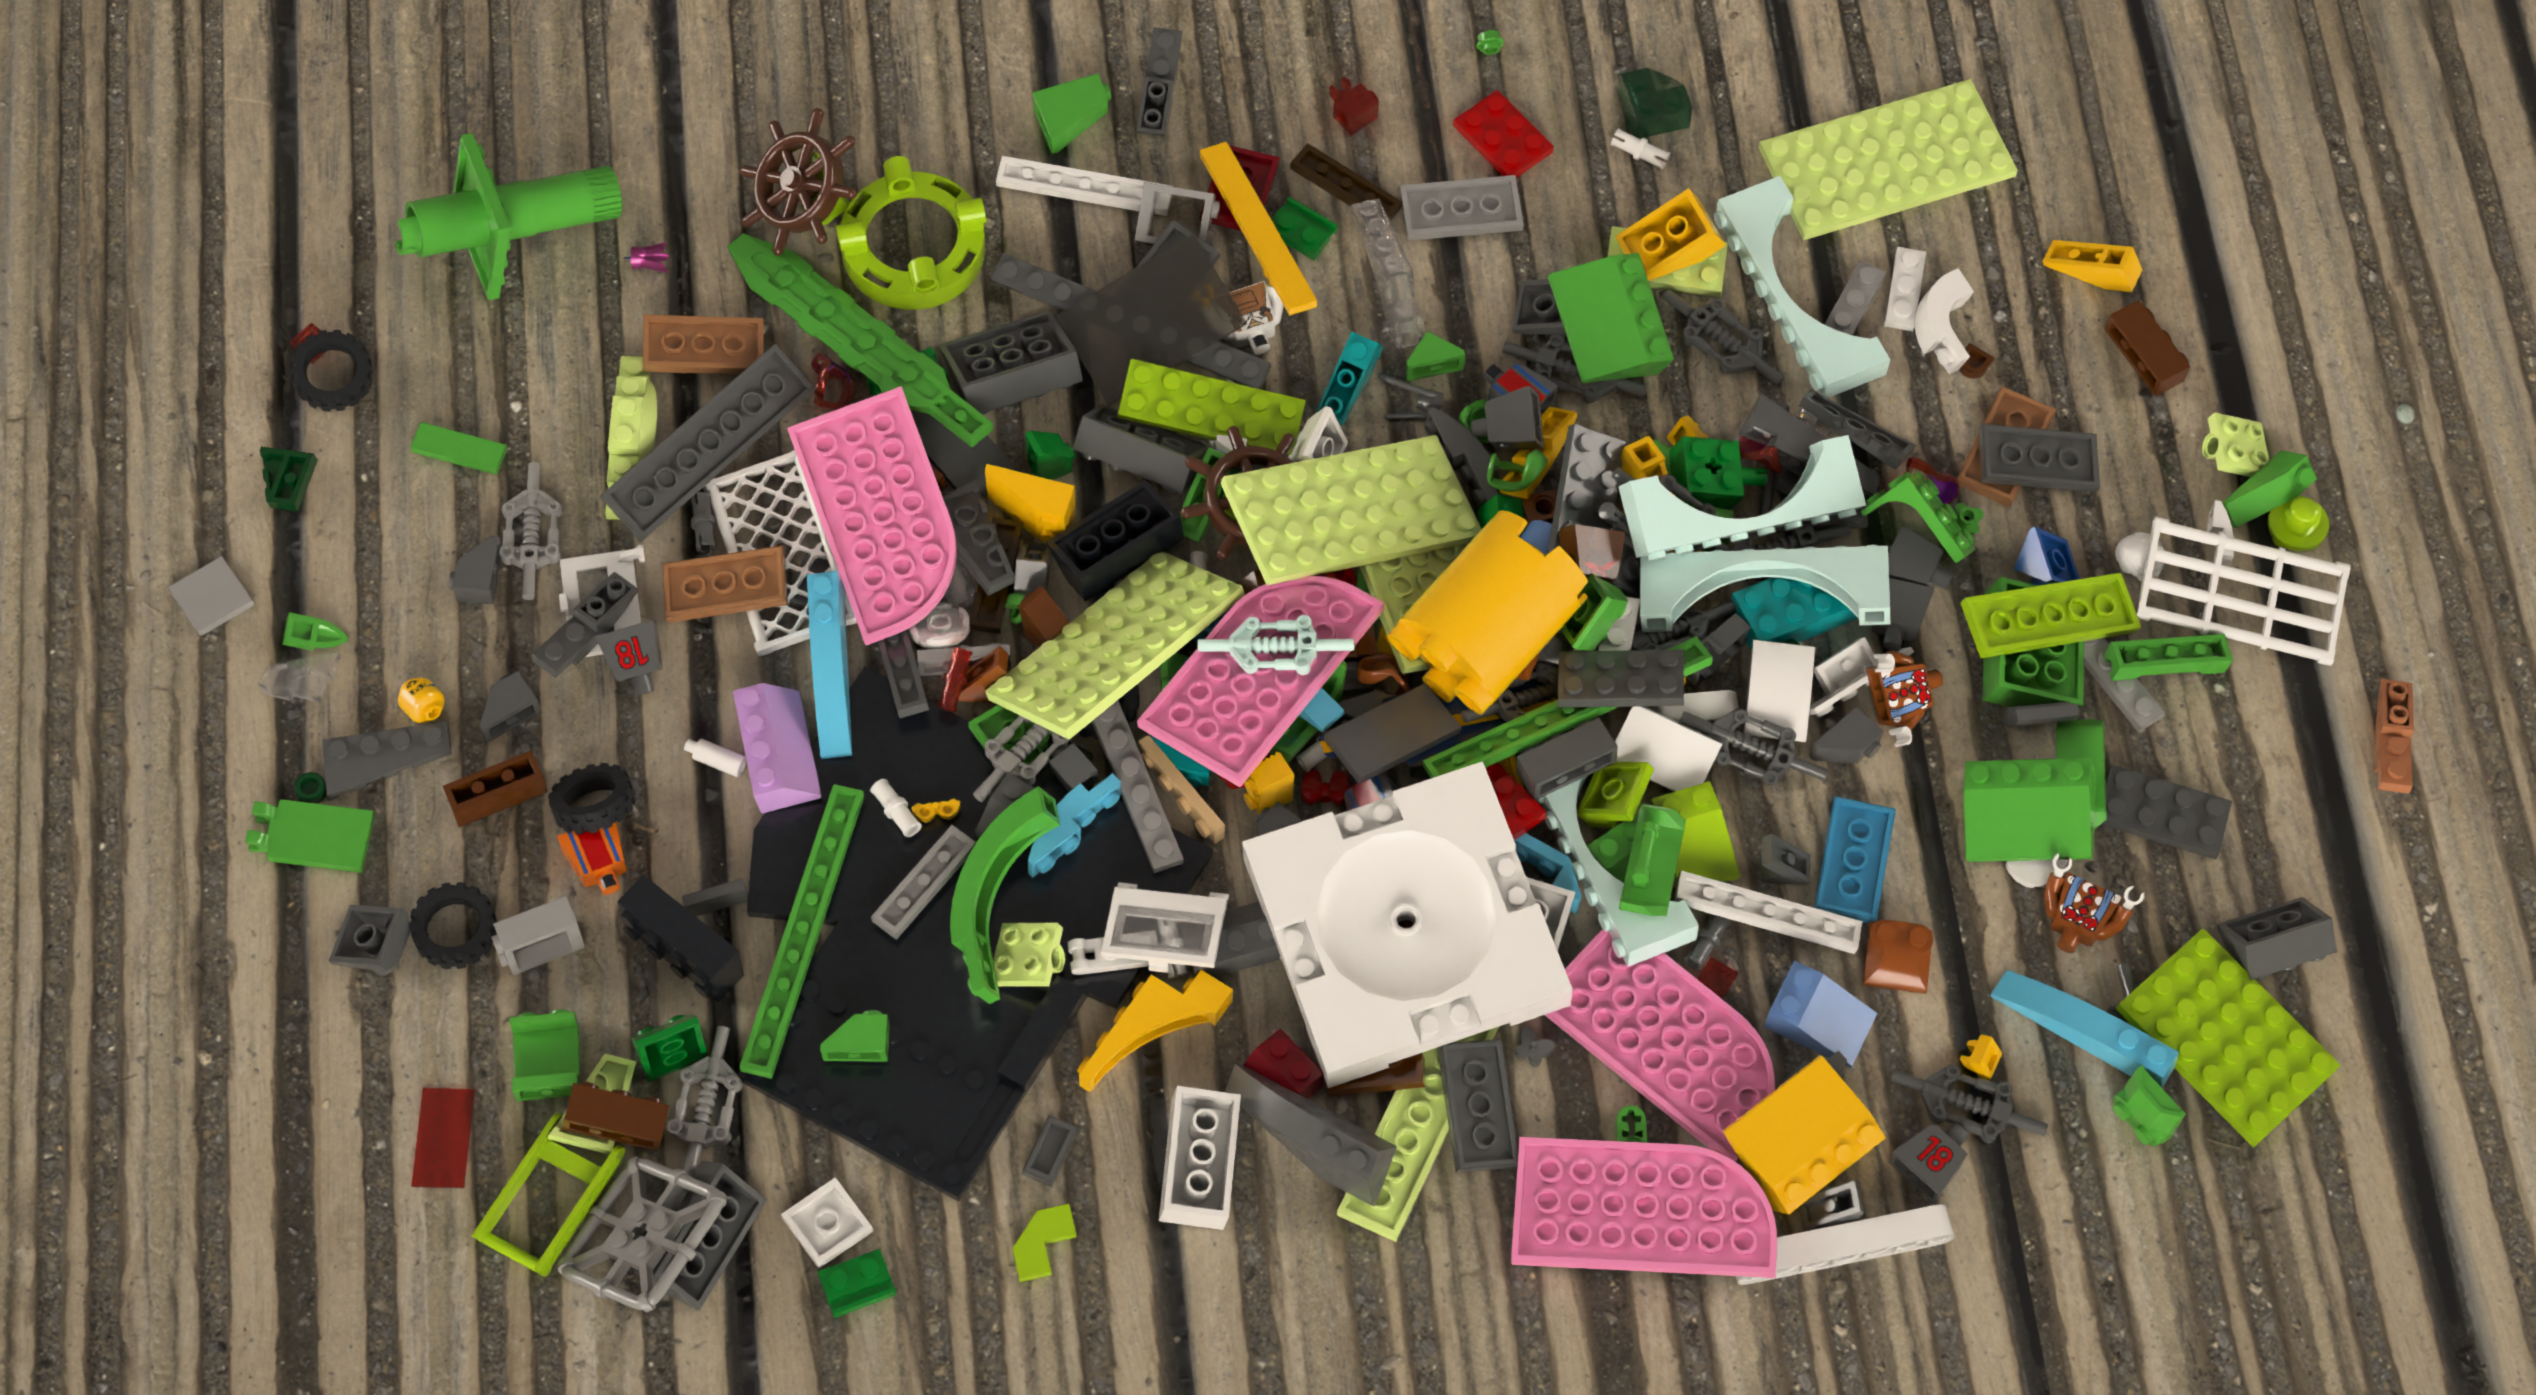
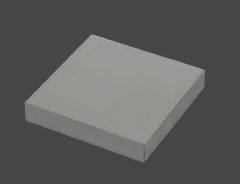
M222 556L168 586L170 593L200 637L254 606L252 599Z

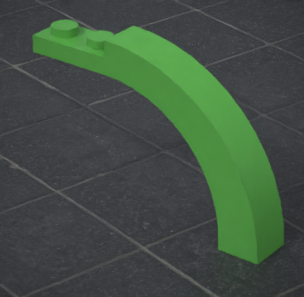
M1039 786L1008 806L984 831L971 850L961 870L952 900L950 915L952 944L963 951V959L968 966L970 976L968 986L971 992L988 1004L1000 1000L989 938L990 915L997 890L1009 868L1022 852L1042 835L1060 826L1056 800Z

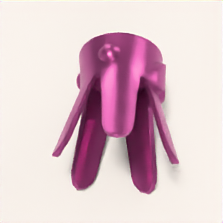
M667 242L647 247L632 246L631 257H624L623 259H631L633 270L647 268L668 273L665 265L657 262L669 259L668 254L662 253L665 249L663 246Z

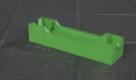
M2225 634L2115 641L2110 643L2103 654L2105 662L2111 661L2112 668L2109 674L2112 681L2131 680L2144 675L2200 672L2201 674L2225 673L2233 661Z

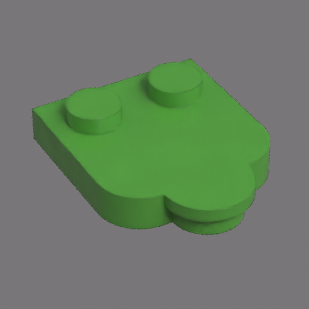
M997 705L970 721L969 729L985 749L986 741L995 739L1006 726L1009 727L1016 720L1018 714ZM1022 722L1014 731L1013 737L1003 748L1010 751L1018 741H1021L1020 739L1023 735H1026V732L1035 723ZM1047 732V736L1042 739L1034 750H1031V753L1026 756L1023 763L1030 765L1041 752L1044 753L1043 750L1049 744L1050 733Z

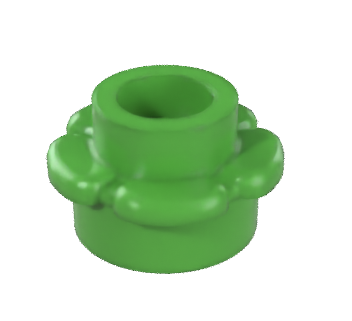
M1496 30L1485 31L1478 35L1476 48L1485 55H1494L1503 47L1504 39L1500 37V33Z

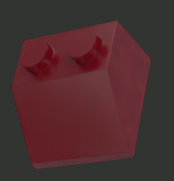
M1281 1028L1260 1044L1243 1064L1247 1068L1306 1099L1313 1096L1323 1086L1324 1073Z

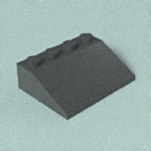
M1051 310L939 345L959 397L982 415L1003 406L1015 405L1017 402L1028 398L1041 397L1050 391L1069 388L1073 384L1083 381L1077 351Z

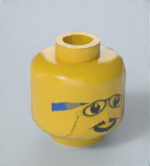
M424 677L413 678L401 686L398 705L414 722L420 724L427 723L440 716L445 704V698L442 692L429 679Z

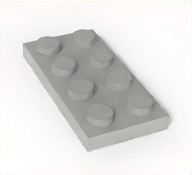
M1515 175L1400 185V198L1407 241L1523 231L1524 223Z

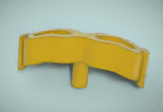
M951 799L948 802L941 801L939 803L934 802L933 804L927 803L922 805L917 803L912 806L911 810L916 819L927 823L934 819L936 814L943 819L951 820L958 814L961 805L960 801Z

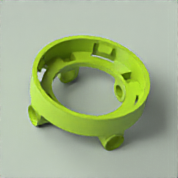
M904 156L889 158L883 164L885 177L870 183L857 193V196L847 206L841 220V225H836L845 270L853 284L862 293L880 304L905 310H920L939 306L964 292L975 280L982 267L985 256L984 224H986V214L982 198L973 199L962 187L945 177L927 172H912L909 159ZM922 198L933 201L945 208L953 217L958 230L956 244L947 258L935 265L931 257L923 256L910 261L908 271L893 269L879 261L871 252L867 243V230L875 214L887 204L900 199ZM968 251L975 254L972 262H968L960 274L955 271L964 261ZM869 271L875 277L891 285L887 289L873 281L871 282L864 276Z

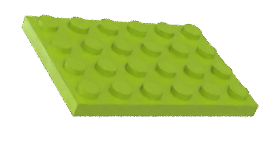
M2204 928L2115 1008L2133 1027L2179 1052L2175 1069L2253 1148L2341 1066L2255 979L2250 980L2247 971Z

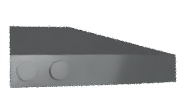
M1235 1063L1225 1092L1241 1094L1240 1107L1319 1178L1367 1204L1375 1206L1397 1146L1246 1066Z

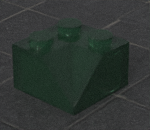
M1650 68L1620 74L1617 93L1633 136L1640 139L1689 128L1693 107L1684 84Z

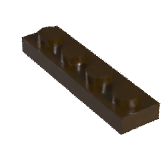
M1308 143L1290 163L1291 170L1384 228L1402 208V201Z
M993 517L992 523H994L997 537L1004 548L1014 573L1023 531V522ZM978 583L970 620L971 630L1001 633L1006 610V598L1009 595L1011 585L988 596Z

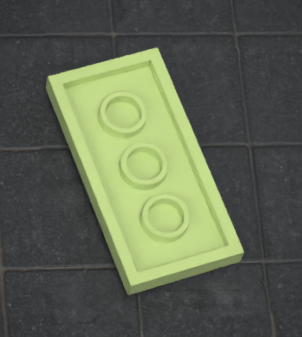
M1612 226L1607 257L1625 254L1615 236L1627 228ZM1725 242V247L1702 262L1648 281L1650 288L1670 289L1676 292L1721 298L1728 242Z

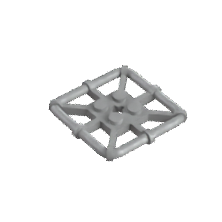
M633 1157L628 1160V1164L620 1171L598 1205L592 1206L589 1210V1218L568 1246L562 1258L559 1259L557 1264L558 1272L568 1280L593 1290L594 1294L602 1299L611 1298L636 1310L652 1311L656 1308V1304L663 1298L687 1261H692L695 1257V1249L719 1216L722 1208L725 1207L726 1195L716 1187L690 1177L686 1171L680 1168L673 1170L649 1159ZM645 1172L669 1182V1185L656 1203L647 1200ZM632 1179L633 1202L621 1219L608 1214ZM684 1188L706 1197L705 1200L678 1212L671 1210V1207ZM700 1218L683 1244L673 1242L685 1224ZM600 1223L614 1228L603 1245L579 1255ZM644 1231H647L644 1237L640 1236ZM666 1251L674 1254V1258L654 1286V1268ZM609 1258L616 1260L608 1274L600 1279L582 1271ZM630 1267L639 1270L641 1293L638 1296L617 1287Z

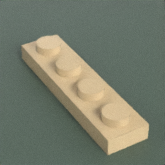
M1149 734L1139 740L1138 747L1147 770L1151 769L1157 775L1156 779L1160 787L1166 793L1170 791L1173 794L1180 811L1184 815L1189 814L1195 820V827L1204 838L1208 836L1214 844L1225 837V824Z

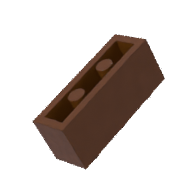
M2140 300L2109 316L2104 330L2155 397L2185 381L2190 369L2187 357L2177 350L2172 343L2170 335L2160 328L2155 321L2153 313L2148 308H2145Z
M532 750L443 785L448 803L459 828L548 792Z
M590 1082L573 1083L562 1130L658 1152L670 1105L663 1104L662 1100L654 1097H645L644 1099L632 1097L629 1092L615 1089L612 1092L599 1089L598 1085Z

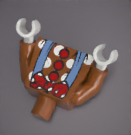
M1891 650L1884 654H1874V659H1878V666L1868 667L1866 672L1878 723L1896 726L1889 730L1891 736L1896 735L1895 747L1909 745L1912 742L1911 731L1924 716L1925 710L1934 703L1931 689L1943 685L1942 675L1937 669L1927 672L1926 666L1923 663L1914 662L1911 656Z
M2059 853L2055 854L2052 858L2055 870L2049 875L2043 898L2046 914L2052 919L2050 928L2061 934L2057 946L2064 952L2074 953L2079 943L2091 947L2096 940L2105 941L2122 931L2134 912L2133 906L2144 900L2145 893L2141 894L2138 901H2133L2129 897L2130 891L2134 888V886H2131L2124 893L2126 901L2121 903L2123 897L2069 872H2067L2066 877L2063 876V873L2071 868L2072 860L2069 856L2067 865L2065 867H2058L2056 861Z

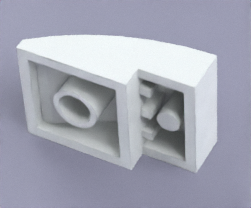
M1753 640L1745 710L1748 716L1758 720H1767L1781 727L1793 729L1796 732V739L1794 741L1806 742L1813 680L1814 646ZM1747 722L1743 723L1742 732L1744 735L1779 739L1760 731L1761 728Z
M1632 706L1615 741L1618 746L1617 762H1649L1654 768L1650 780L1673 791L1704 783L1723 745L1645 706Z

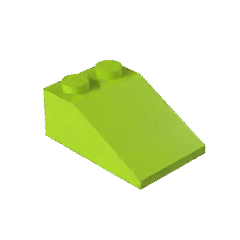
M1710 781L1651 799L1650 805L1675 809L1686 820L1674 878L1676 882L1680 871L1723 882L1740 878L1723 812Z

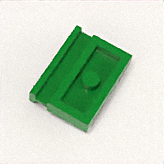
M1288 197L1285 205L1281 206L1271 219L1284 243L1313 261L1338 229L1336 223L1291 197Z
M880 1249L817 1272L834 1318L896 1296V1290Z

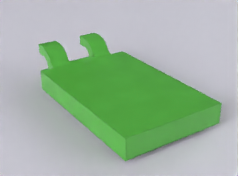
M280 799L277 808L268 803L254 801L252 814L256 816L255 822L261 824L269 823L267 835L255 830L247 831L245 842L249 844L248 850L250 852H267L269 862L363 873L375 819L374 811Z

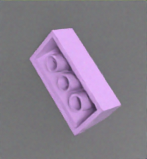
M766 683L733 690L753 795L761 814L822 798L800 691Z

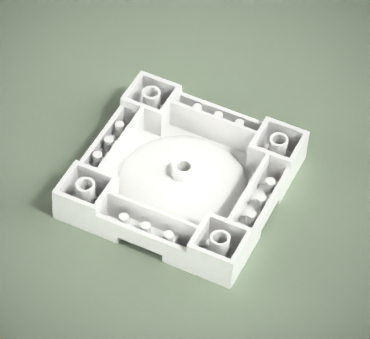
M1483 761L1395 790L1391 797L1334 815L1332 811L1242 841L1245 865L1262 911L1270 926L1328 1088L1387 1069L1390 1063L1509 1023L1510 1026L1571 1006L1572 986L1540 905L1536 903L1516 852V844ZM1402 920H1410L1414 925L1410 928H1402L1398 923Z

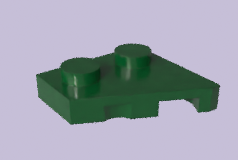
M261 446L260 455L263 458L264 464L262 473L263 480L266 483V502L270 508L298 511L318 459L313 453Z

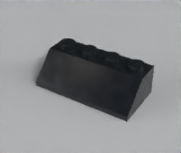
M1144 480L1046 541V545L1067 582L1086 601L1139 568L1154 554L1164 552L1182 541L1184 534L1180 515Z

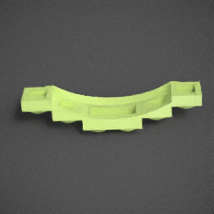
M621 356L619 376L616 378L615 396L612 399L608 440L609 460L606 480L608 488L655 447L658 416L657 396L655 387L650 380L651 372H642L643 357ZM606 505V519L620 520Z

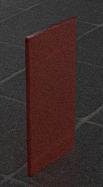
M423 1088L412 1187L464 1188L475 1089Z

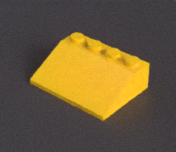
M1820 1055L1723 1130L1724 1135L1747 1172L1751 1174L1764 1191L1772 1211L1788 1215L1886 1138L1870 1111L1825 1058Z

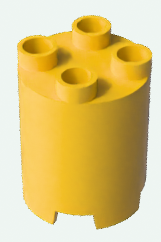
M1498 511L1387 635L1391 645L1404 657L1411 661H1415L1420 657L1430 667L1429 671L1422 677V680L1436 696L1450 703L1457 695L1468 708L1480 715L1501 696L1588 598L1585 593H1580L1588 580L1573 559L1560 546H1557L1545 555L1538 548L1524 541L1519 536L1528 524L1527 521L1508 511Z

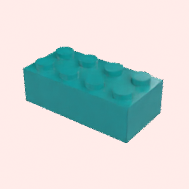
M1772 577L1734 592L1731 598L1736 608V612L1731 613V616L1736 613L1751 627L1747 634V645L1751 651L1753 640L1783 643L1789 639H1794L1799 643L1858 619L1847 606L1824 590L1804 582L1786 578Z

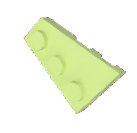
M605 1053L585 1082L596 1084L599 1086V1089L610 1092L615 1089L628 1092L636 1061ZM566 1110L560 1121L548 1135L549 1140L608 1155L612 1152L615 1143L614 1141L562 1130Z

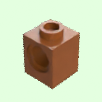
M1555 489L1530 495L1528 499L1520 498L1523 503L1524 519L1527 523L1541 520L1552 524L1557 498ZM1538 511H1546L1549 514L1541 515Z

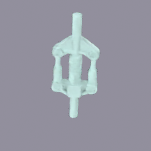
M1301 615L1297 620H1277V622H1260L1256 617H1249L1230 636V639H1198L1197 647L1198 652H1230L1234 660L1248 674H1254L1258 668H1275V670H1296L1298 674L1306 675L1311 671V664L1317 658V651H1354L1355 639H1317V633L1312 626V620L1307 615ZM1261 629H1277V632H1298V639H1295V637H1289V639H1286V637H1281V639H1278V637H1272V639L1264 637V639H1261V637L1255 636ZM1252 651H1255L1256 654H1261V651H1264V654H1269V651H1272L1273 654H1278V651H1281V654H1286V651L1294 654L1297 651L1295 659L1258 661Z

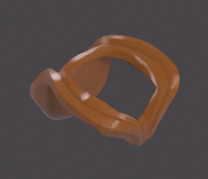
M1387 653L1371 655L1363 658L1358 663L1356 676L1360 683L1375 684L1389 676H1393L1400 685L1395 693L1397 696L1411 690L1408 673L1401 674L1404 677L1403 679L1393 668L1394 666L1401 674L1393 655Z

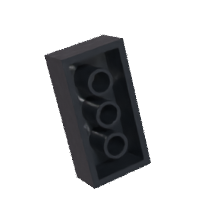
M645 875L617 901L621 913L619 917L624 924V932L634 941L640 939L644 942L649 953L656 959L661 960L664 958L669 962L671 970L681 979L687 977L695 983L693 985L694 988L703 997L708 998L711 996L719 1002L744 976L739 951Z

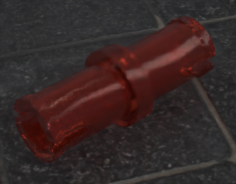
M953 647L948 671L943 673L942 677L944 685L939 703H937L938 708L952 712L957 711L956 708L962 686L967 684L965 676L973 652Z

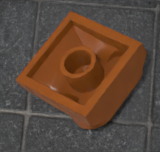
M1887 919L1870 922L1867 930L1863 985L1926 994L1931 947L1933 944L1932 930L1922 924Z

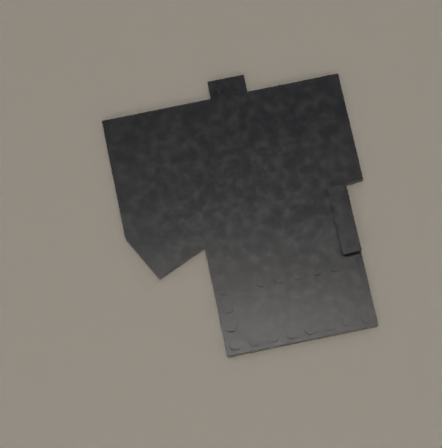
M864 666L849 689L852 756L821 759L817 736L811 747L822 798L766 812L754 828L747 904L748 917L788 921L833 784L864 791L865 797L823 922L825 925H834L835 927L808 967L772 1079L741 1072V1070L737 1075L747 1086L959 1202L1086 998H1092L1117 1009L1143 968L1074 975L1071 972L1070 963L1073 961V957L1068 952V941L1075 938L1095 939L1104 937L1114 888L1118 887V882L1137 884V889L1189 894L1213 856V849L1171 828L1184 858L1183 864L1153 873L1125 803L1120 800L1108 809L1104 807L1100 810L1089 825L1085 827L1080 826L1081 841L1072 853L1068 855L1064 853L1056 859L1055 864L1050 870L1045 873L1039 872L1033 878L1028 874V858L1032 843L1009 868L997 890L989 922L992 957L994 959L1002 923H1058L1063 927L1060 945L1065 953V964L1061 972L1052 974L1050 986H998L1000 1000L988 1004L971 992L968 986L970 976L968 966L963 959V951L954 946L951 941L950 915L952 900L965 862L897 940L874 924L871 916L951 825L975 842L978 841L974 833L996 788L983 802L978 801L973 793L991 775L995 768L991 760L985 756V749L969 729L968 720L928 699V711L899 718L888 678ZM1051 734L1049 736V744L1047 748L1043 750L1044 752L1053 744ZM1076 745L1087 759L1092 762L1094 759L1093 753ZM1049 762L1036 775V781L1031 785L1034 788L1038 786L1056 800V805L1069 793L1051 773ZM880 779H887L898 796L905 798L908 802V809L911 813L912 806L917 803L922 805L927 803L933 804L934 802L939 803L941 801L948 802L951 799L960 801L961 809L951 820L943 819L938 814L927 823L918 820L922 824L919 832L912 837H905L894 820L889 819L884 814L885 808L875 795L871 793L870 789ZM1126 916L1122 935L1156 931L1157 942L1161 939L1156 919ZM1094 952L1085 953L1086 959H1095ZM867 1010H876L882 1012V1014H887L890 1024L888 1062L823 1061L820 1051L821 1043L854 1014H863Z

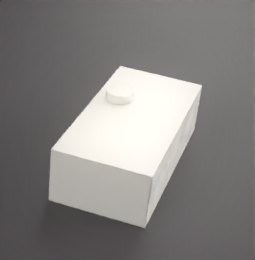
M1184 1086L1176 1087L1171 1100L1159 1221L1219 1230L1224 1229L1230 1211L1241 1094Z

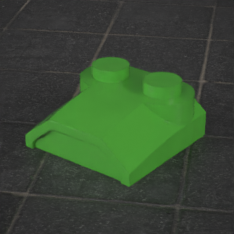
M2142 1065L2136 1069L2125 1087L2113 1096V1111L2121 1120H2126L2134 1129L2136 1137L2144 1145L2149 1144L2155 1147L2160 1143L2166 1142L2173 1136L2186 1115Z

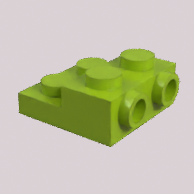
M1615 762L1594 772L1577 811L1578 816L1592 828H1614L1617 821H1632L1654 768L1649 762Z

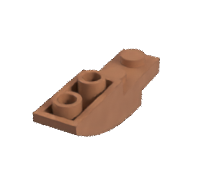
M2381 679L2374 749V773H2378L2379 790L2409 794L2413 786L2411 737L2414 732L2413 686L2409 682Z

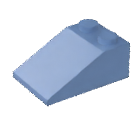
M1794 961L1768 1013L1764 1028L1828 1058L1839 1050L1847 1059L1845 1066L1852 1068L1877 1013L1826 975Z

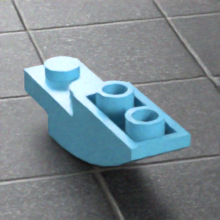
M1113 773L1090 791L1081 783L1078 784L1057 804L1060 826L1042 835L1032 845L1028 858V874L1032 878L1039 872L1045 873L1050 870L1055 864L1056 859L1064 853L1066 855L1072 853L1081 841L1080 826L1085 827L1089 825L1100 810L1104 807L1108 809L1117 803L1121 795V781Z

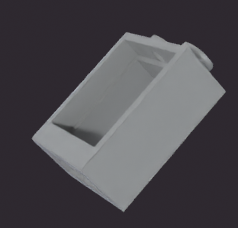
M1144 182L1135 234L1136 242L1154 245L1159 237L1150 236L1157 193L1205 200L1199 238L1213 247L1215 230H1210L1212 218L1217 219L1220 201H1215L1216 195L1214 193Z
M567 896L493 924L497 935L491 938L502 967L509 965L512 975L585 948L578 923Z

